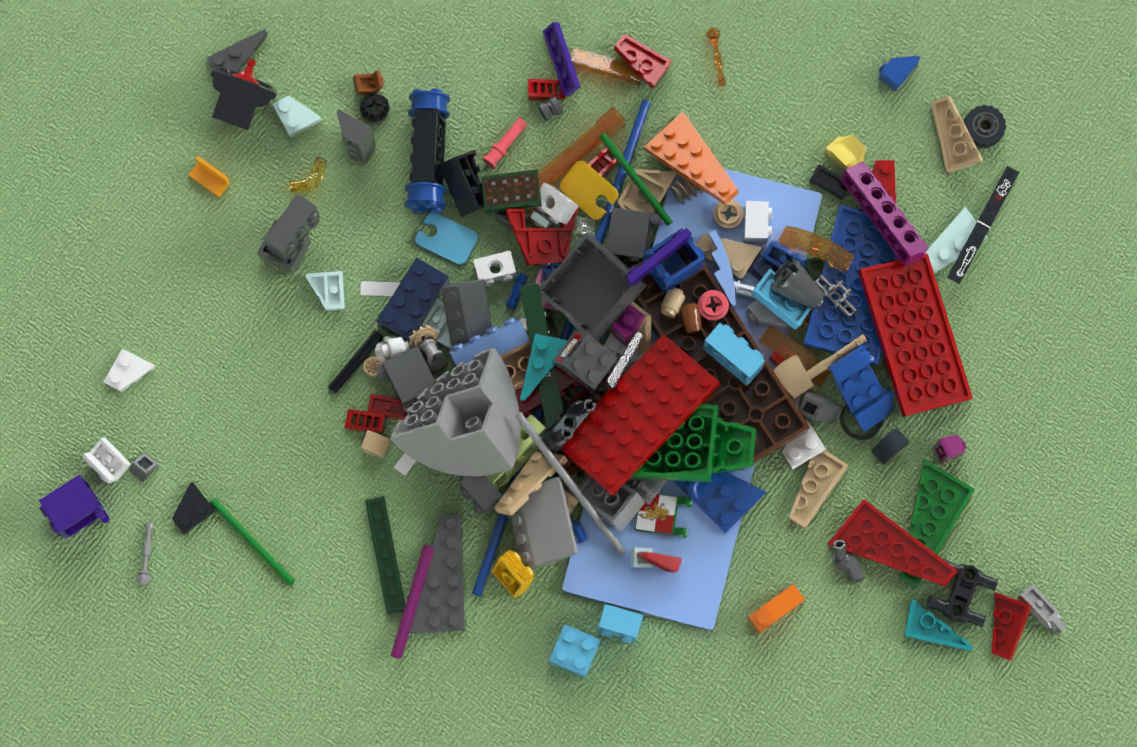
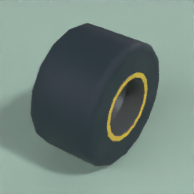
M895 428L874 446L871 452L882 464H886L909 441Z

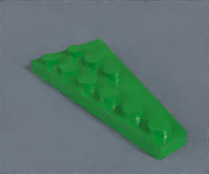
M924 459L909 534L937 554L975 489ZM900 572L899 579L914 588H917L922 581V578Z

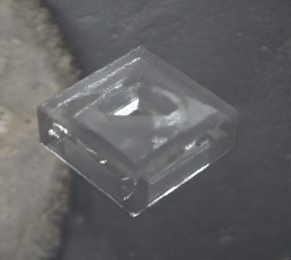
M577 216L574 236L583 237L585 233H588L594 237L596 220Z

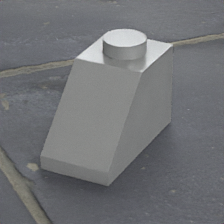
M755 300L747 307L746 316L752 323L755 322L758 326L781 329L788 327L786 322L758 300Z

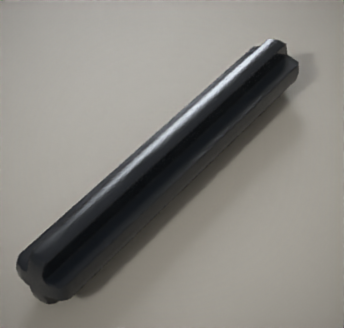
M374 331L329 384L328 389L336 394L376 347L377 343L381 341L382 335L379 332Z

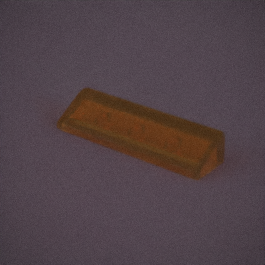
M574 47L571 54L574 67L640 86L642 78L626 62Z

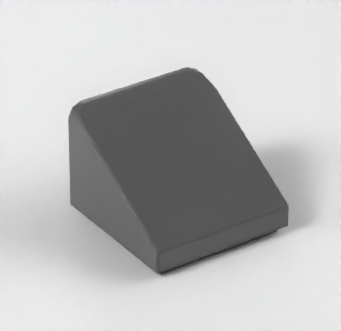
M143 453L131 463L129 471L144 482L159 464Z

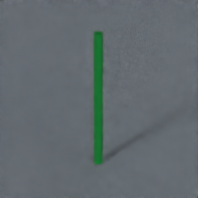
M606 133L599 136L601 141L664 223L669 226L673 222Z
M216 498L210 501V504L290 586L295 580Z

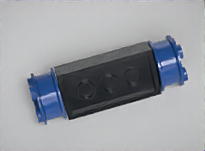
M415 89L409 95L411 109L408 111V115L412 117V126L414 127V134L411 135L413 152L410 153L412 170L409 172V178L412 183L405 186L407 200L404 202V206L411 209L415 214H422L424 211L442 213V210L446 207V204L443 202V194L446 193V187L443 186L444 177L438 165L445 161V119L450 116L449 111H447V103L450 102V97L442 93L441 89H431V91Z

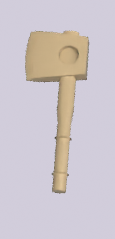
M862 334L808 371L805 370L797 355L785 360L773 371L787 393L791 394L795 399L814 386L811 382L813 378L857 347H860L867 339Z

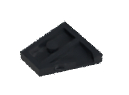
M192 481L172 520L181 532L186 535L216 511Z

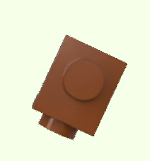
M376 70L373 74H355L353 76L356 95L372 94L373 92L377 94L383 88L384 79L381 76L380 70Z

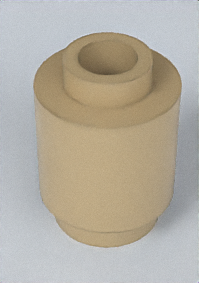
M675 287L668 289L661 304L662 309L660 312L674 318L679 313L685 300L683 291Z

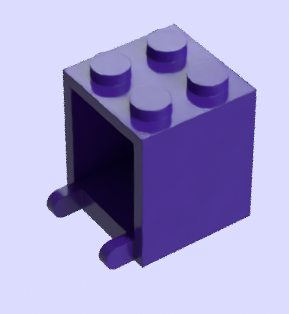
M80 475L39 500L42 505L39 508L43 515L52 521L49 524L53 531L67 539L97 519H101L104 523L110 521L107 512L92 488Z

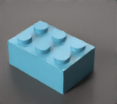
M719 323L705 339L703 350L748 386L761 371L765 362L764 356L756 349L753 351L744 338L735 336L733 334L734 331L725 324L723 326Z

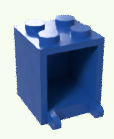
M675 233L646 251L643 255V263L669 243ZM692 236L691 239L650 272V275L664 294L668 289L676 287L703 267L705 254L700 247L696 248L692 242L694 241ZM683 248L692 263L686 265L677 251Z

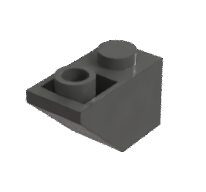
M808 389L798 410L802 415L814 421L834 423L843 405Z

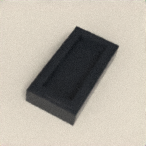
M820 164L809 180L841 200L848 190L840 180L841 176Z

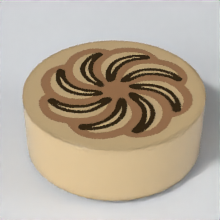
M377 357L366 359L363 366L365 373L370 377H376L375 368L382 364L381 360Z

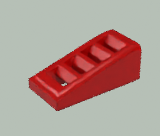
M528 79L529 101L549 100L554 96L557 99H566V96L563 95L561 86L560 94H556V86H560L559 80ZM541 86H545V93H541ZM549 86H552L553 93H549ZM534 87L538 88V93L534 92Z
M607 147L588 163L603 178L618 163L615 158L612 160L606 155L609 153L614 158Z
M348 409L344 428L361 432L369 430L382 435L386 415ZM352 415H356L354 425H351ZM360 416H363L362 426H358ZM367 417L371 418L369 427H366ZM375 419H378L377 428H373Z
M651 552L637 553L639 558L670 573L678 572L682 562L680 557Z

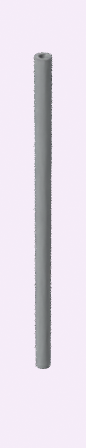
M522 412L518 413L515 418L618 554H623L626 551Z

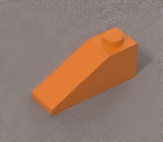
M793 584L751 614L747 620L759 635L805 601V598Z

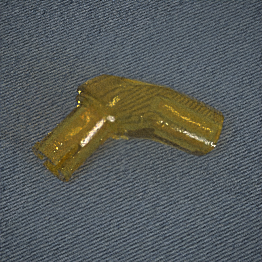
M316 157L306 179L289 180L290 192L307 190V192L312 193L316 191L324 176L327 160Z

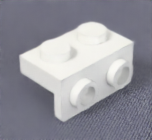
M105 437L101 438L90 452L82 456L86 460L87 465L93 468L99 474V477L107 483L118 481L131 465Z

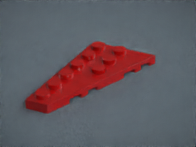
M865 499L862 500L828 543L829 546L833 547L834 541L843 540L846 544V552L945 587L958 572L949 563Z

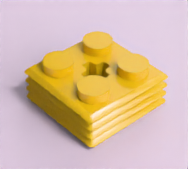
M511 550L502 554L491 569V572L516 599L528 589L534 580L533 571L523 565L518 553Z

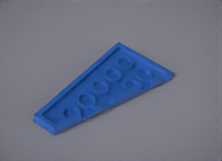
M728 472L712 474L711 482L699 483L696 489L700 498L693 500V502L726 534L767 492ZM672 480L689 497L685 487L686 481Z

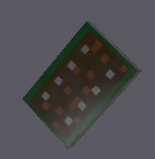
M538 169L481 176L485 213L542 206Z

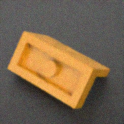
M197 156V164L188 174L189 177L220 198L231 184L228 177Z

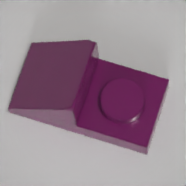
M627 306L620 321L611 324L613 336L626 347H629L645 315L634 306Z

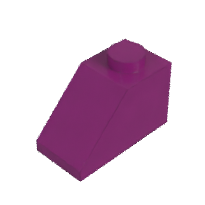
M956 434L940 439L935 444L934 449L941 464L962 456L966 452V444Z

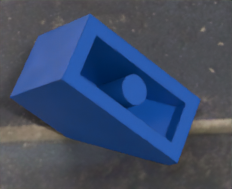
M921 57L892 58L888 63L884 62L879 69L880 75L878 79L894 91H897L918 65Z

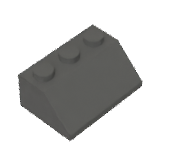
M338 109L337 116L348 155H350L349 158L357 163L361 161L365 164L376 146L372 127Z
M484 279L447 283L441 288L451 344L470 342L469 339L479 334L482 336L487 334L486 330L493 326Z

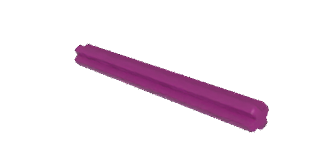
M424 545L392 648L391 657L401 659L433 556L434 548L428 545Z

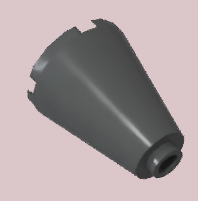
M792 259L793 262H785L775 273L774 277L776 280L774 283L771 282V289L811 309L820 307L824 301V294L803 266L796 259Z

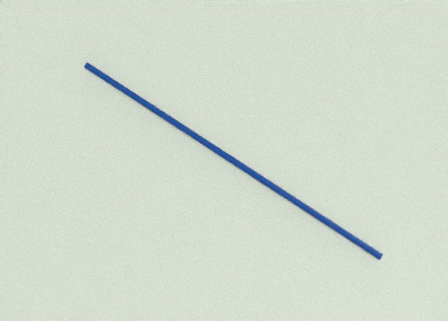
M642 100L623 154L629 165L651 104L647 100ZM621 165L613 183V187L618 191V194L621 192L627 174ZM617 200L613 205L608 201L604 210L607 213L601 219L595 238L601 244H603L611 220L612 207L616 206ZM568 318L560 336V339L563 340L570 338L574 328ZM539 408L534 412L533 416L540 423L544 411ZM525 463V464L518 470V472L511 478V481H510L509 486H510L511 483L515 480V478L518 476V474L520 473V471L522 470V468L526 465V463ZM499 513L472 594L481 597L509 515Z

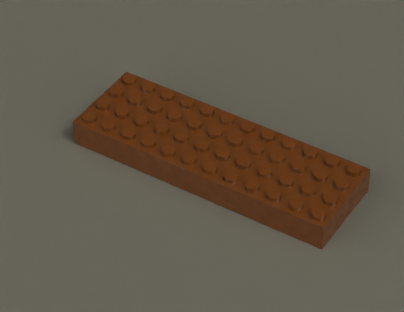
M683 248L677 251L686 265L692 263ZM643 260L629 269L631 270L635 266L638 268L643 264ZM703 263L700 271L675 287L682 290L685 296L682 306L691 303L698 305L701 295L710 290L723 293L705 263ZM650 273L641 279L647 286L634 301L651 315V328L658 339L664 334L720 381V385L702 404L718 405V417L722 418L724 422L739 423L756 429L753 464L808 432L809 425L765 357L763 358L765 362L761 371L746 386L703 350L705 339L721 323L723 326L725 324L734 331L733 334L738 338H744L753 351L756 349L762 353L729 300L728 312L723 318L717 321L707 320L700 314L702 330L695 333H687L681 309L674 318L660 312L662 309L661 304L666 293H663ZM711 299V303L707 307L712 308V311L715 313L716 307L719 305L714 304V301Z

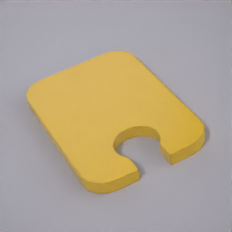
M584 161L576 162L560 183V190L594 220L602 219L607 213L603 208L597 206V198L604 195L607 201L613 205L619 195L618 191Z

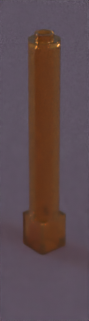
M614 107L610 108L596 120V124L538 172L540 188L543 183L548 185L554 184L576 162L581 161L602 143L599 138L601 134L605 132L609 139L625 126V118Z

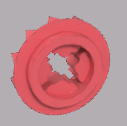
M707 291L699 298V312L707 320L717 321L728 312V300L719 291ZM711 299L714 301V304L719 305L716 307L715 313L712 311V308L707 307L710 305Z

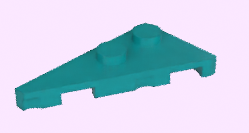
M535 334L521 392V401H525L552 370V367L555 365L552 363V360L567 340Z

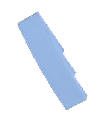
M716 230L709 232V238L716 251L712 252L711 255L719 271L714 273V277L735 309V286L731 266L725 248Z

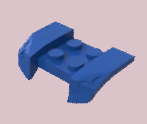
M862 345L830 365L829 369L834 377L833 381L850 413L857 419L861 429L865 432L884 420L895 409L892 391L889 387L883 391L869 364L875 358Z

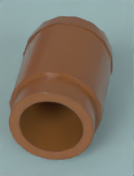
M696 303L683 305L681 314L686 332L695 333L701 331L702 324L699 306Z

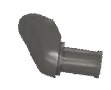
M834 541V554L832 556L834 566L845 573L852 584L863 581L864 575L860 562L846 552L845 541Z

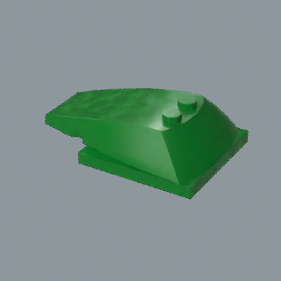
M701 404L633 474V478L711 482V477L714 473L753 467L756 429L739 423L724 422L722 418L718 417V405Z

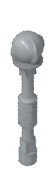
M146 522L145 527L146 540L143 544L142 570L138 572L136 577L140 585H146L151 580L150 573L147 572V565L152 543L150 540L152 529L154 527L152 522Z

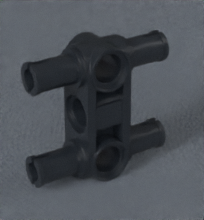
M575 398L564 408V411L541 437L549 449H553L556 452L563 447L568 439L572 438L576 428L595 409V403H590L591 399L579 401Z
M946 561L958 571L954 575L956 579L949 599L943 601L930 595L926 607L942 612V615L951 621L961 623L966 621L982 628L986 616L970 611L969 605L976 586L980 585L995 591L998 579L982 574L981 570L973 565H965L963 563L957 565ZM965 570L972 572L973 578L971 580L965 578ZM955 606L959 608V616H954L952 614V607Z

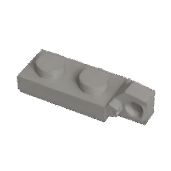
M1033 584L1017 597L1021 602L1032 605L1031 613L1056 635L1060 634L1067 627L1060 620V612Z

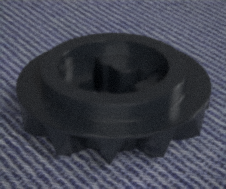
M374 92L366 95L361 100L359 107L361 115L370 122L383 120L388 115L390 109L388 100L382 94ZM373 101H375L377 106H380L376 108L375 114L372 108H369V106L373 105Z

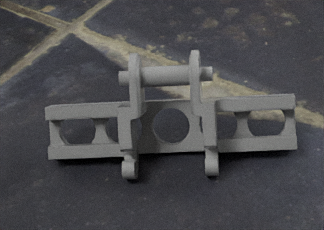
M821 275L814 281L824 293V297L827 296L835 304L834 307H838L848 318L857 311L846 299V295L851 294V289L847 290L842 285V280L840 282L837 281V285H832ZM818 281H824L825 286H822ZM838 287L845 292L842 296L836 291ZM832 294H837L838 299L833 300L831 297ZM845 308H851L852 313H849Z

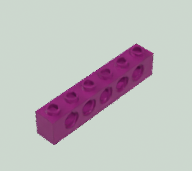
M864 161L845 169L840 180L903 265L907 266L922 259L928 250L926 242L921 239L914 226L909 223L904 213L894 203L893 198L888 195L881 182L873 175L872 170L867 167Z

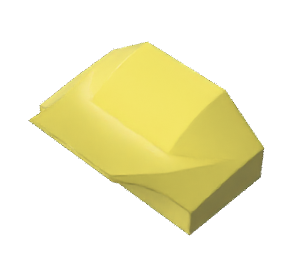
M853 134L846 137H838L825 148V152L844 171L864 161L866 147Z

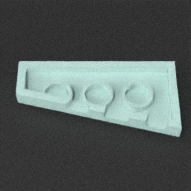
M966 207L925 253L929 255L934 274L958 258L977 223Z

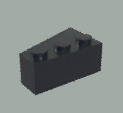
M476 150L456 156L438 165L461 217L484 208L483 188L478 173L481 171L480 167L476 166L474 158L477 155Z

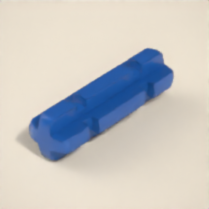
M518 273L516 282H514L509 295L510 298L506 302V307L516 309L517 300L521 296L519 287L526 284L527 275Z

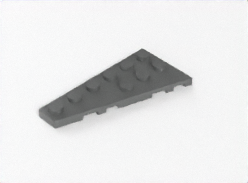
M441 514L432 544L434 548L433 556L410 633L465 631L461 514Z

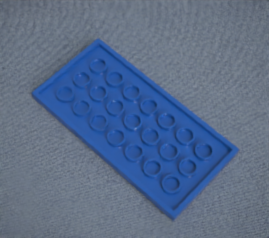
M840 204L821 274L832 285H837L836 282L842 280V285L847 290L851 289V294H847L846 299L857 311L848 318L838 307H834L835 304L827 296L823 297L822 305L812 309L803 345L835 354L836 351H839L863 334L867 341L862 345L875 358L869 364L877 366L882 349L858 270L900 259L862 210ZM820 280L819 283L825 286L824 281ZM840 287L836 289L841 296L845 293ZM832 294V299L837 300L838 295ZM845 308L849 313H852L851 308Z

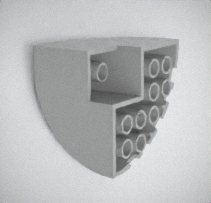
M495 348L474 355V360L466 364L462 361L451 373L447 371L436 379L437 384L431 390L426 388L416 398L418 402H415L406 410L407 416L405 419L399 421L390 438L394 444L419 463L448 474L487 476L513 469L521 434V424L515 416L520 412L511 377Z

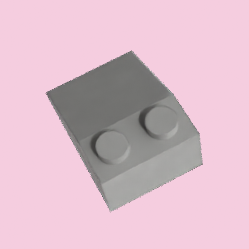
M589 475L578 487L599 516L620 532L623 531L645 503L638 492L626 484L611 496Z

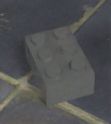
M297 194L264 238L268 251L286 263L289 259H293L298 252L297 248L299 245L307 241L310 230L312 228L315 229L320 222L317 207Z

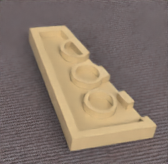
M945 96L932 101L931 105L946 172L952 173L983 162L951 97Z
M826 450L811 458L789 519L806 529L848 469V464Z
M541 451L534 452L494 507L497 513L512 516L529 499L528 495L531 492L538 491L543 486L541 482L549 476L551 478L556 473ZM553 454L561 465L568 461L565 455Z

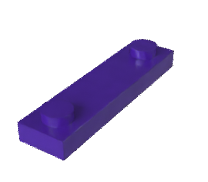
M553 22L543 30V35L563 95L569 97L581 87L560 23Z
M687 228L683 231L678 230L672 236L673 239L638 268L636 266L627 273L626 282L633 287L691 239L692 233Z

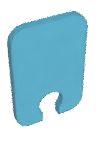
M437 213L428 214L423 223L436 227L437 233L433 237H428L424 232L419 231L415 238L416 244L457 265L465 264L477 243L478 236L476 232Z

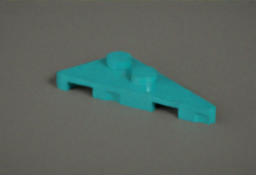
M911 599L904 637L965 651H973V647L968 641L953 632L949 626L940 619H937L929 610L927 611L915 599Z

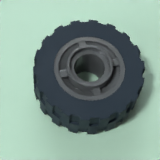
M991 105L977 106L966 116L964 124L975 146L990 148V146L996 145L1005 134L1006 120L1003 117L1004 115L999 112V109ZM985 123L988 126V130H983L980 124Z

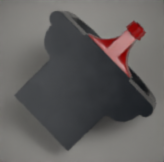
M248 59L246 68L240 73L221 67H216L212 70L213 87L220 93L212 118L248 130L256 107L266 106L271 99L276 98L277 90L273 86L254 78L253 68L256 65L255 60Z

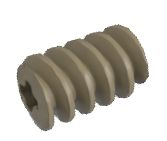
M681 178V183L678 181L674 182V187L670 185L673 195L682 205L685 204L684 198L691 201V194L698 197V190L702 194L704 193L702 189L685 178Z

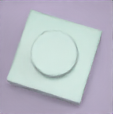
M538 210L534 211L530 217L534 220V224L540 228L550 227L553 223L549 216Z
M631 548V567L652 568L651 563L637 556L638 552L652 553V548Z

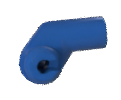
M686 481L685 483L691 501L700 498L696 489L700 482Z

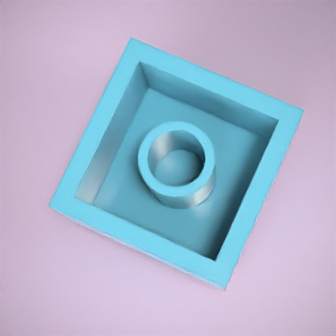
M605 604L598 631L604 637H620V641L631 644L632 641L636 642L643 615Z
M564 624L549 663L585 678L601 640Z

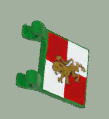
M657 494L650 505L645 502L637 512L635 530L686 538L688 530L675 527L678 505L691 507L692 501L689 497Z

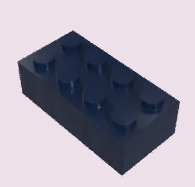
M416 257L376 321L378 327L393 336H401L404 341L408 340L409 343V336L414 334L413 330H419L436 300L442 296L441 288L450 283L449 276Z

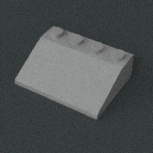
M561 477L541 482L543 486L538 491L531 492L528 495L529 499L511 516L521 562L530 569L541 568L578 553Z

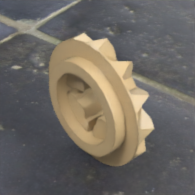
M731 200L726 206L719 202L714 208L713 215L718 226L725 229H734L742 222L744 212L738 202ZM730 208L731 214L734 216H730V219L726 221V215H723V213H726Z
M426 325L423 328L420 326L418 331L413 330L414 334L409 336V345L411 349L417 346L419 348L423 343L421 341L422 336H425L424 341L433 339L437 343L439 338L438 332L434 327Z

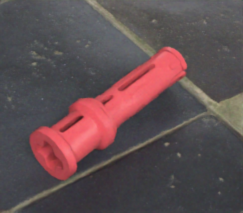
M518 117L501 140L493 144L490 152L482 157L483 162L487 166L495 169L498 161L506 156V150L527 126L526 122L523 123V119Z

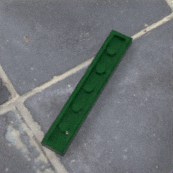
M385 497L365 500L386 611L387 614L402 612L406 604Z

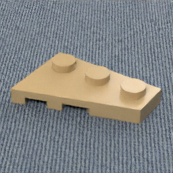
M703 234L696 248L700 247L705 254L704 258L715 264L711 253L716 251V248L709 235ZM720 238L731 266L732 275L743 280L762 247Z

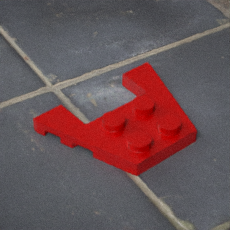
M578 208L567 225L560 222L561 228H525L524 209L505 210L527 266H553L563 263L568 255L570 238L574 229Z

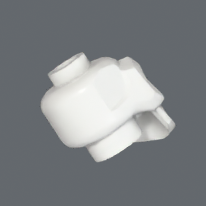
M385 336L383 342L377 343L375 355L383 363L410 350L408 340L404 341L401 336Z

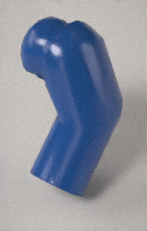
M571 520L573 533L576 535L579 543L587 541L588 537L582 524Z

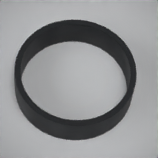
M845 404L840 414V423L847 435L854 439L865 440L878 433L882 427L883 420L880 422L878 429L872 434L861 436L851 432L844 422V410L847 407Z

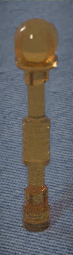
M712 27L707 31V37L714 47L715 67L718 70L719 86L726 85V80L722 71L721 54H719L718 49L720 31Z

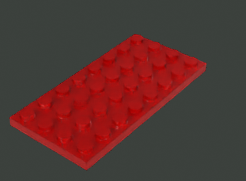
M925 254L922 259L907 266H904L900 260L858 270L902 417L973 399L929 255Z
M663 334L595 404V409L581 422L573 432L572 438L568 439L560 450L613 496L720 385V381Z

